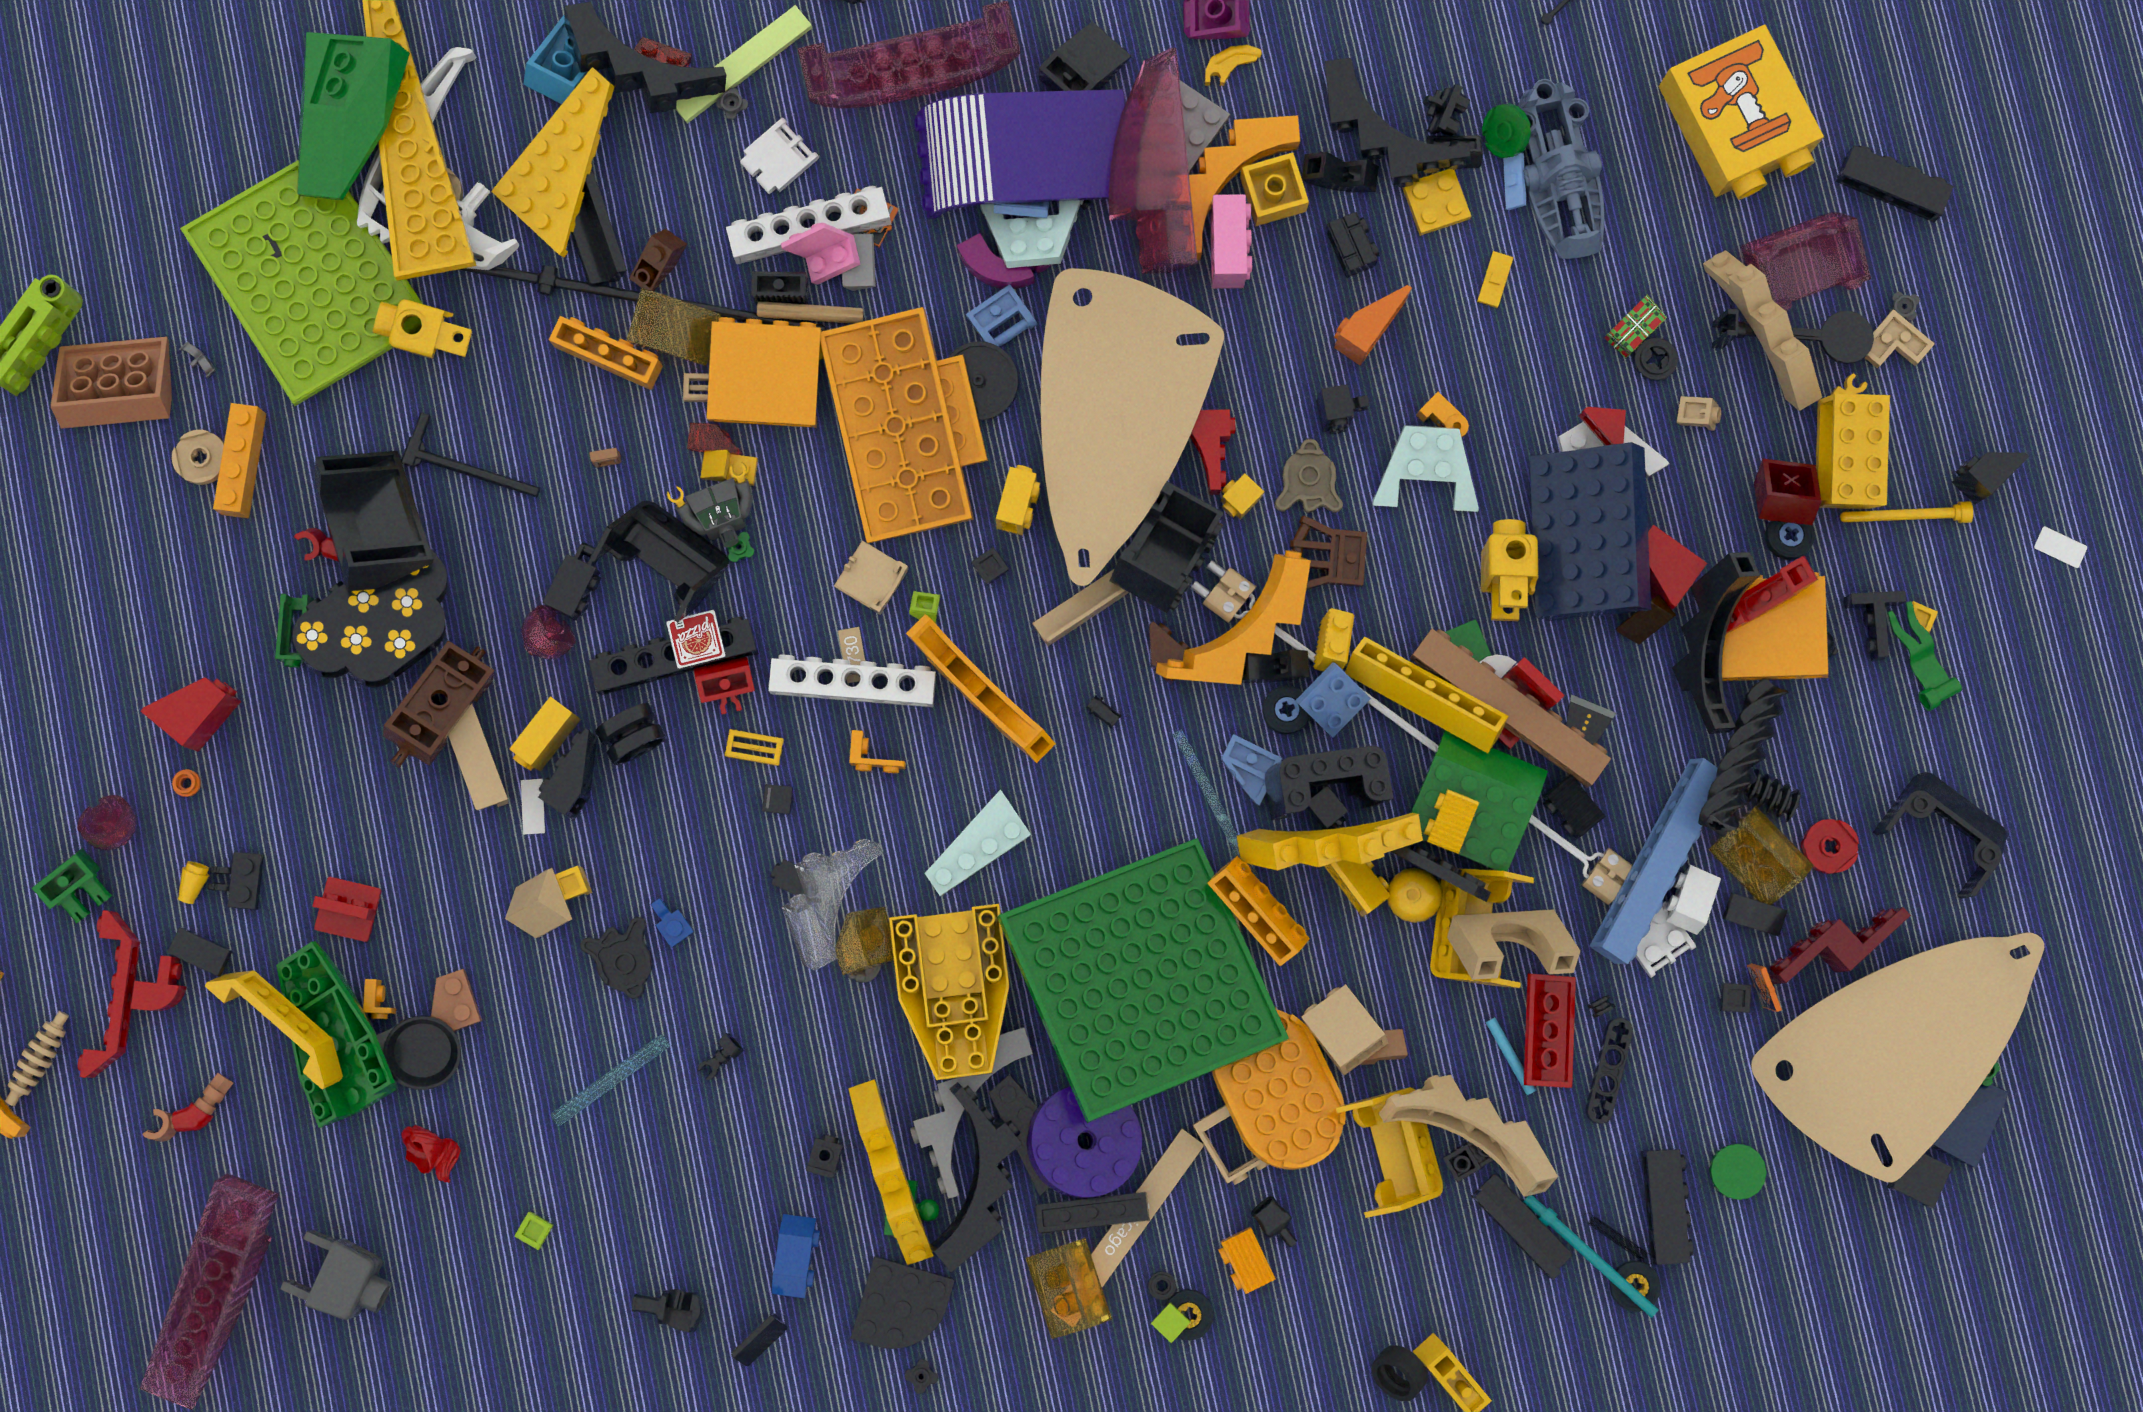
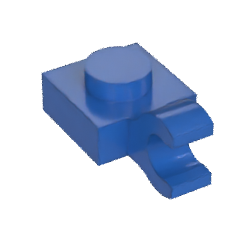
M660 898L650 904L662 920L655 926L671 948L695 932L679 909L671 913Z

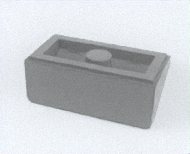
M852 234L854 235L861 265L842 273L843 287L851 291L876 287L874 235Z

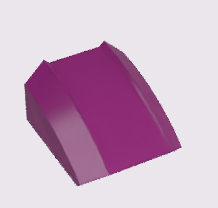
M1249 0L1183 1L1184 33L1188 38L1229 39L1247 37L1251 30Z

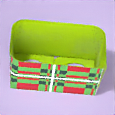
M1646 295L1604 338L1624 358H1627L1667 317L1652 299Z

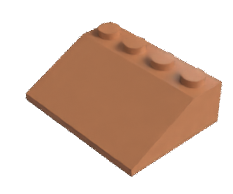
M168 337L59 347L51 409L61 429L170 418L172 391Z

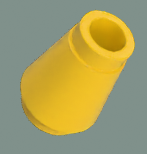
M187 861L186 867H182L179 901L194 904L195 899L210 876L208 874L209 867L201 863Z

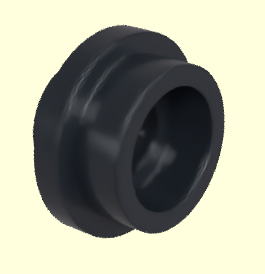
M1160 1271L1151 1276L1148 1282V1289L1154 1298L1166 1300L1175 1293L1176 1282L1171 1274ZM1160 1280L1167 1282V1288L1164 1291L1157 1289V1283Z

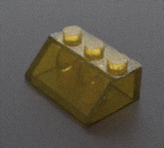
M1754 806L1738 820L1739 827L1736 830L1726 831L1725 837H1720L1708 850L1758 901L1772 905L1803 881L1814 865Z
M1086 1238L1026 1258L1052 1339L1112 1320Z

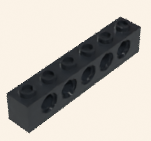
M740 616L727 620L728 624L718 626L721 637L725 634L733 636V643L728 647H724L725 657L683 668L677 667L676 660L669 661L667 659V653L673 647L671 639L664 641L663 637L649 640L648 645L638 647L637 644L621 648L622 652L611 654L610 651L598 653L595 655V659L589 660L596 692L600 695H605L692 672L694 668L759 654L751 622L749 619H743ZM646 655H652L654 658L653 664L649 668H642L640 664L641 659ZM619 662L627 664V670L622 675L614 673V667Z

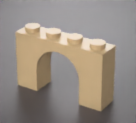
M1554 909L1455 915L1452 918L1447 936L1472 980L1498 978L1504 958L1496 944L1498 941H1510L1526 946L1537 955L1548 974L1574 973L1580 954V949Z

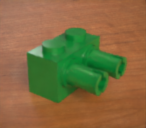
M83 848L32 887V890L49 909L55 905H61L76 924L91 913L74 895L77 888H83L98 907L112 896L96 878L97 872L101 868Z

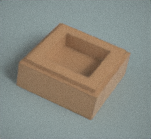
M617 448L589 452L591 462L596 468L622 462Z

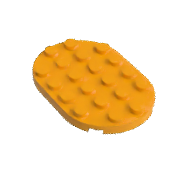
M1276 1009L1289 1039L1217 1069L1212 1074L1233 1122L1247 1148L1257 1158L1271 1166L1295 1170L1307 1168L1320 1162L1335 1149L1340 1141L1343 1125H1345L1346 1112H1336L1337 1107L1345 1105L1344 1100L1311 1031L1293 1014L1290 1015Z

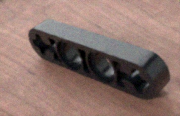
M1624 1018L1612 1019L1608 1022L1605 1029L1586 1105V1115L1594 1123H1606L1613 1115L1633 1034L1631 1023ZM1619 1023H1622V1028L1626 1030V1034L1620 1035L1618 1043H1624L1623 1048L1618 1045H1608L1609 1040L1615 1041L1617 1034L1612 1031L1613 1026H1618ZM1611 1049L1616 1050L1620 1055V1060L1616 1065L1608 1064L1605 1059L1607 1051ZM1604 1076L1610 1077L1613 1081V1088L1609 1092H1603L1599 1088V1080ZM1596 1093L1600 1096L1610 1097L1609 1102L1603 1100L1602 1109L1606 1110V1114L1600 1115L1599 1119L1596 1118V1113L1592 1112L1593 1107H1598L1601 1100L1595 1099Z

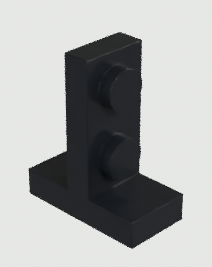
M1905 591L1852 593L1844 597L1845 609L1866 608L1863 621L1865 627H1868L1869 638L1866 639V651L1870 654L1871 661L1883 660L1889 657L1885 606H1899L1906 602Z

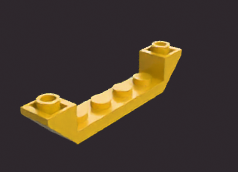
M256 971L228 973L206 982L205 987L223 1003L242 996L305 1051L310 1057L303 1073L322 1090L342 1080L343 1074L333 1038Z

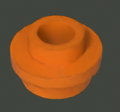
M185 769L176 773L172 786L178 795L190 797L199 791L201 780L196 772ZM186 779L191 780L189 788H185L183 785Z

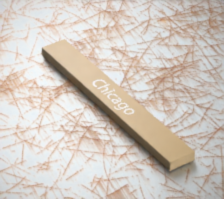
M1182 1128L1135 1192H1147L1150 1220L1204 1147V1144ZM1150 1221L1112 1225L1055 1303L1051 1312L1071 1327H1074Z

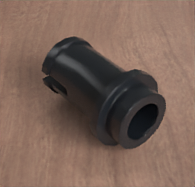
M1095 696L1086 707L1090 711L1088 714L1091 715L1093 713L1111 729L1122 715L1102 701L1103 697Z

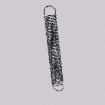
M1594 1216L1593 1218L1605 1227L1603 1229L1590 1218L1587 1223L1589 1226L1592 1225L1595 1230L1598 1229L1604 1236L1609 1234L1613 1240L1615 1239L1621 1245L1620 1247L1626 1248L1629 1253L1632 1252L1636 1258L1639 1257L1643 1262L1645 1259L1643 1256L1641 1257L1636 1251L1634 1252L1629 1246L1627 1247L1613 1235L1615 1233L1621 1239L1613 1228L1611 1230L1606 1223L1604 1224ZM1607 1228L1613 1233L1612 1235L1606 1230Z

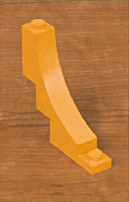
M1285 550V555L1275 554L1268 580L1249 612L1222 636L1201 646L1184 650L1183 661L1168 659L1167 663L1157 662L1156 674L1169 679L1241 685L1246 653L1271 655L1276 623L1301 625L1311 560L1301 557L1302 553L1297 551Z

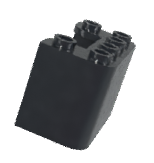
M1166 481L1160 491L1158 500L1153 504L1133 541L1124 549L1119 557L1109 581L1165 613H1168L1170 609L1175 611L1182 599V595L1188 590L1194 579L1190 574L1192 571L1198 573L1205 560L1202 557L1203 552L1209 554L1216 542V538L1223 527V524L1219 522L1224 512Z
M1366 746L1291 756L1271 766L1265 773V786L1271 821L1285 819L1290 813L1304 811L1311 802L1310 788L1346 783L1348 796L1359 798L1363 802V808L1375 807L1394 799L1385 752L1377 746Z

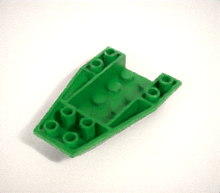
M316 941L310 942L278 963L276 967L282 995L333 1038L343 1074L341 1081L322 1090L303 1073L310 1056L291 1040L298 1077L318 1128L357 1114L396 1091L395 1081L366 1014L346 979Z

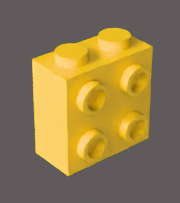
M1023 465L1009 468L996 516L997 529L1022 536L1024 529H1030L1033 519V508L1030 507L1032 503L1037 504L1040 493V482H1037L1036 473H1033L1031 468Z

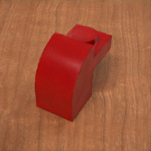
M160 957L157 983L134 981L130 1009L164 1011L174 1007L181 1001L187 986L176 985L177 980L180 979L182 974V964L179 963L180 958Z

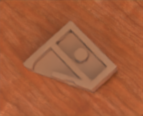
M465 969L436 978L431 1016L446 1022L454 1031L482 1022Z

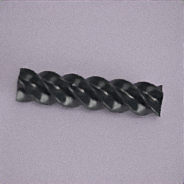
M1762 679L1750 689L1745 698L1743 711L1737 718L1736 728H1734V733L1728 741L1725 756L1718 766L1716 779L1710 786L1707 801L1702 807L1698 819V824L1714 830L1721 837H1725L1726 831L1736 830L1739 827L1736 811L1748 804V798L1744 789L1757 781L1753 766L1763 761L1766 757L1762 743L1774 737L1775 732L1771 725V720L1783 714L1779 698L1788 694L1787 690L1774 686L1767 679Z

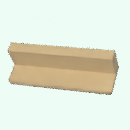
M1114 569L1033 622L1034 628L1047 647L1129 593L1109 581Z
M471 704L448 737L475 809L481 810L495 804L500 807L508 804V798L473 704Z

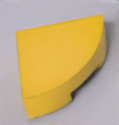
M1912 601L1918 622L1930 633L1938 611Z

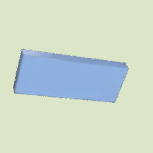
M1520 153L1514 157L1503 158L1507 210L1526 206V187L1523 172L1525 170L1524 153Z

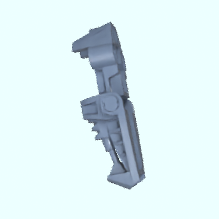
M1541 79L1535 83L1532 89L1525 90L1518 104L1526 113L1531 130L1526 149H1530L1533 164L1524 166L1525 187L1538 224L1558 257L1572 259L1589 256L1601 251L1604 235V200L1599 177L1602 170V161L1596 151L1587 152L1579 130L1589 114V106L1584 100L1576 99L1575 91L1562 82L1554 84L1551 80ZM1544 91L1548 94L1549 98L1542 99L1537 95V92ZM1557 109L1560 125H1563L1565 128L1564 140L1566 145L1564 146L1560 130H1551V132L1545 133L1549 150L1547 152L1537 113ZM1569 111H1577L1581 118H1573ZM1581 199L1588 224L1582 223L1580 209L1582 208ZM1567 200L1569 211H1572L1575 225L1571 227L1572 236L1565 239L1557 202Z

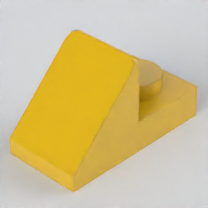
M728 450L704 452L700 478L720 482L734 478L730 474L731 465H733L735 473L741 474L743 472L741 462H743L747 467L744 477L748 479L750 486H754L758 458L730 454Z

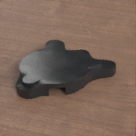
M642 917L633 918L626 933L623 935L615 927H609L600 939L584 938L580 943L582 951L589 954L595 960L601 980L613 989L624 992L632 999L643 995L644 985L652 970L651 953L644 941L647 923Z

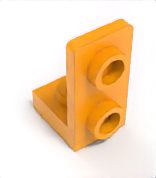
M852 730L849 763L851 766H856L855 770L870 772L872 767L883 768L885 773H899V769H906L905 761L863 758V754H868L869 738H864L865 734L863 731Z

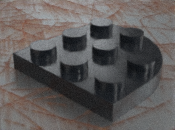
M874 1256L850 1339L889 1349L904 1348L922 1341L941 1322L955 1279Z

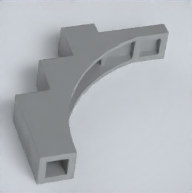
M1025 1027L999 1036L992 1073L959 1077L937 1084L939 1090L934 1091L938 1107L944 1106L945 1111L913 1121L915 1127L910 1128L915 1144L920 1143L921 1148L932 1145L933 1150L929 1151L933 1167H939L942 1177L937 1178L941 1194L947 1193L948 1199L960 1195L952 1170V1150L958 1123L965 1110L949 1089L958 1082L963 1088L968 1085L976 1093L980 1086L1001 1068L1018 1059L1032 1055Z

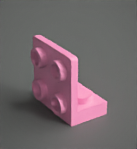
M826 223L814 224L811 226V229L803 233L793 234L789 237V240L781 243L783 250L806 258L811 283L817 285L861 265L854 235Z

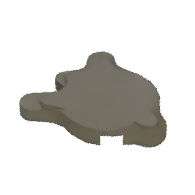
M1304 440L1300 449L1285 463L1282 474L1283 491L1275 501V508L1280 512H1285L1297 501L1303 503V509L1307 513H1311L1320 507H1324L1332 513H1337L1342 509L1343 502L1335 490L1336 468L1334 463L1320 449L1316 440Z

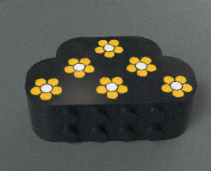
M430 548L433 556L432 564L377 589L348 592L345 583L340 581L328 590L330 594L323 600L316 598L306 606L308 611L302 614L296 621L292 635L297 653L306 666L314 674L323 678H338L348 673L360 685L376 688L387 685L436 649L442 642L446 631L445 613L440 603L447 592V573L445 566L434 551Z

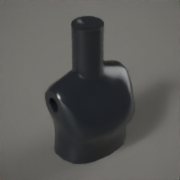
M1274 1196L1265 1198L1252 1210L1251 1215L1257 1220L1268 1238L1279 1235L1288 1247L1296 1244L1297 1239L1287 1228L1292 1217L1278 1204Z

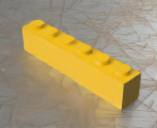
M1365 636L1352 652L1345 670L1349 677L1486 753H1489L1498 740L1509 717Z

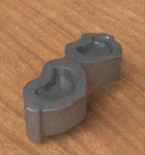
M188 341L179 349L187 351L195 358L189 364L194 367L199 363L206 373L207 379L216 371L208 357Z

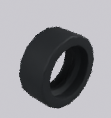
M1390 1345L1385 1348L1374 1360L1371 1367L1372 1376L1377 1385L1387 1395L1399 1401L1414 1399L1424 1388L1428 1380L1427 1370L1423 1362L1413 1352L1398 1345ZM1391 1366L1399 1369L1407 1377L1408 1381L1398 1376Z

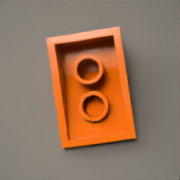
M1406 285L1355 312L1350 320L1345 317L1336 330L1337 333L1334 338L1337 341L1334 348L1361 366L1405 304L1412 287Z

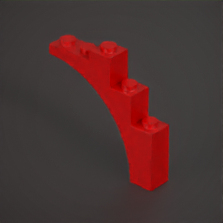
M1230 409L1200 410L1190 434V439L1200 454L1206 472L1209 495H1220L1221 487L1226 486V471H1221L1220 460H1225V444H1220V442H1229L1231 434H1235V418H1230Z

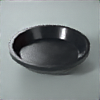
M419 1015L399 1022L390 1031L384 1044L383 1054L393 1078L398 1083L411 1089L427 1090L442 1085L453 1076L460 1062L461 1046L457 1034L446 1022L436 1017Z

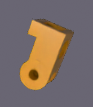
M1439 392L1416 414L1423 422L1430 418L1438 427L1458 428L1461 438L1464 437L1469 428L1466 418Z

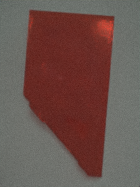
M690 423L688 450L694 452L728 450L730 454L741 455V450L730 439L727 431L721 429L717 424Z

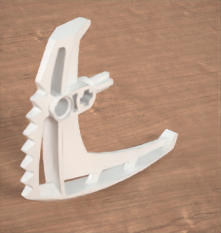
M461 47L450 49L421 83L432 122L464 64L477 58L471 49ZM378 148L366 175L360 196L357 225L359 228L368 227V232L371 236L380 234V241L387 243L390 242L389 229L371 219L378 201L386 206L384 188L381 194L378 192L383 179L380 150ZM478 182L462 201L457 200L474 258L482 260L481 262L475 261L477 266L468 268L490 270L502 264L516 251L519 243L516 239L501 243L473 228L474 218L477 216L475 210L490 193L484 185Z

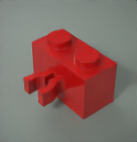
M747 657L694 668L701 703L721 699V714L727 713L725 707L727 703L726 697L731 698V702L735 703L736 710L739 711L742 710V707L736 695L755 691Z

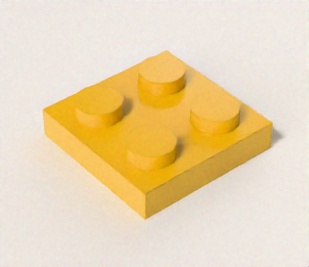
M1447 169L1419 178V182H1413L1412 186L1402 187L1420 236L1471 218L1468 205L1453 169Z

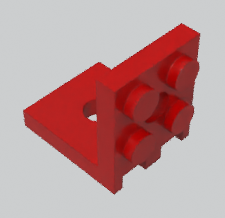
M1525 657L1514 665L1502 678V680L1508 678L1518 686L1516 690L1523 695L1530 694L1540 702L1539 706L1545 711L1556 705L1565 696ZM1503 728L1498 738L1508 750L1520 740L1506 728Z

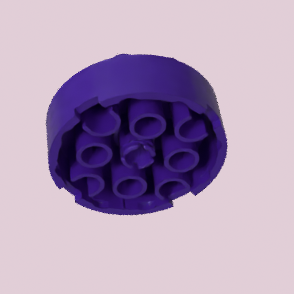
M1070 1086L1050 1095L1034 1112L1028 1130L1027 1153L1035 1173L1054 1191L1076 1198L1097 1197L1110 1193L1120 1187L1134 1172L1142 1150L1141 1127L1131 1106L1086 1123ZM1081 1133L1089 1137L1087 1149H1082L1078 1145V1136Z

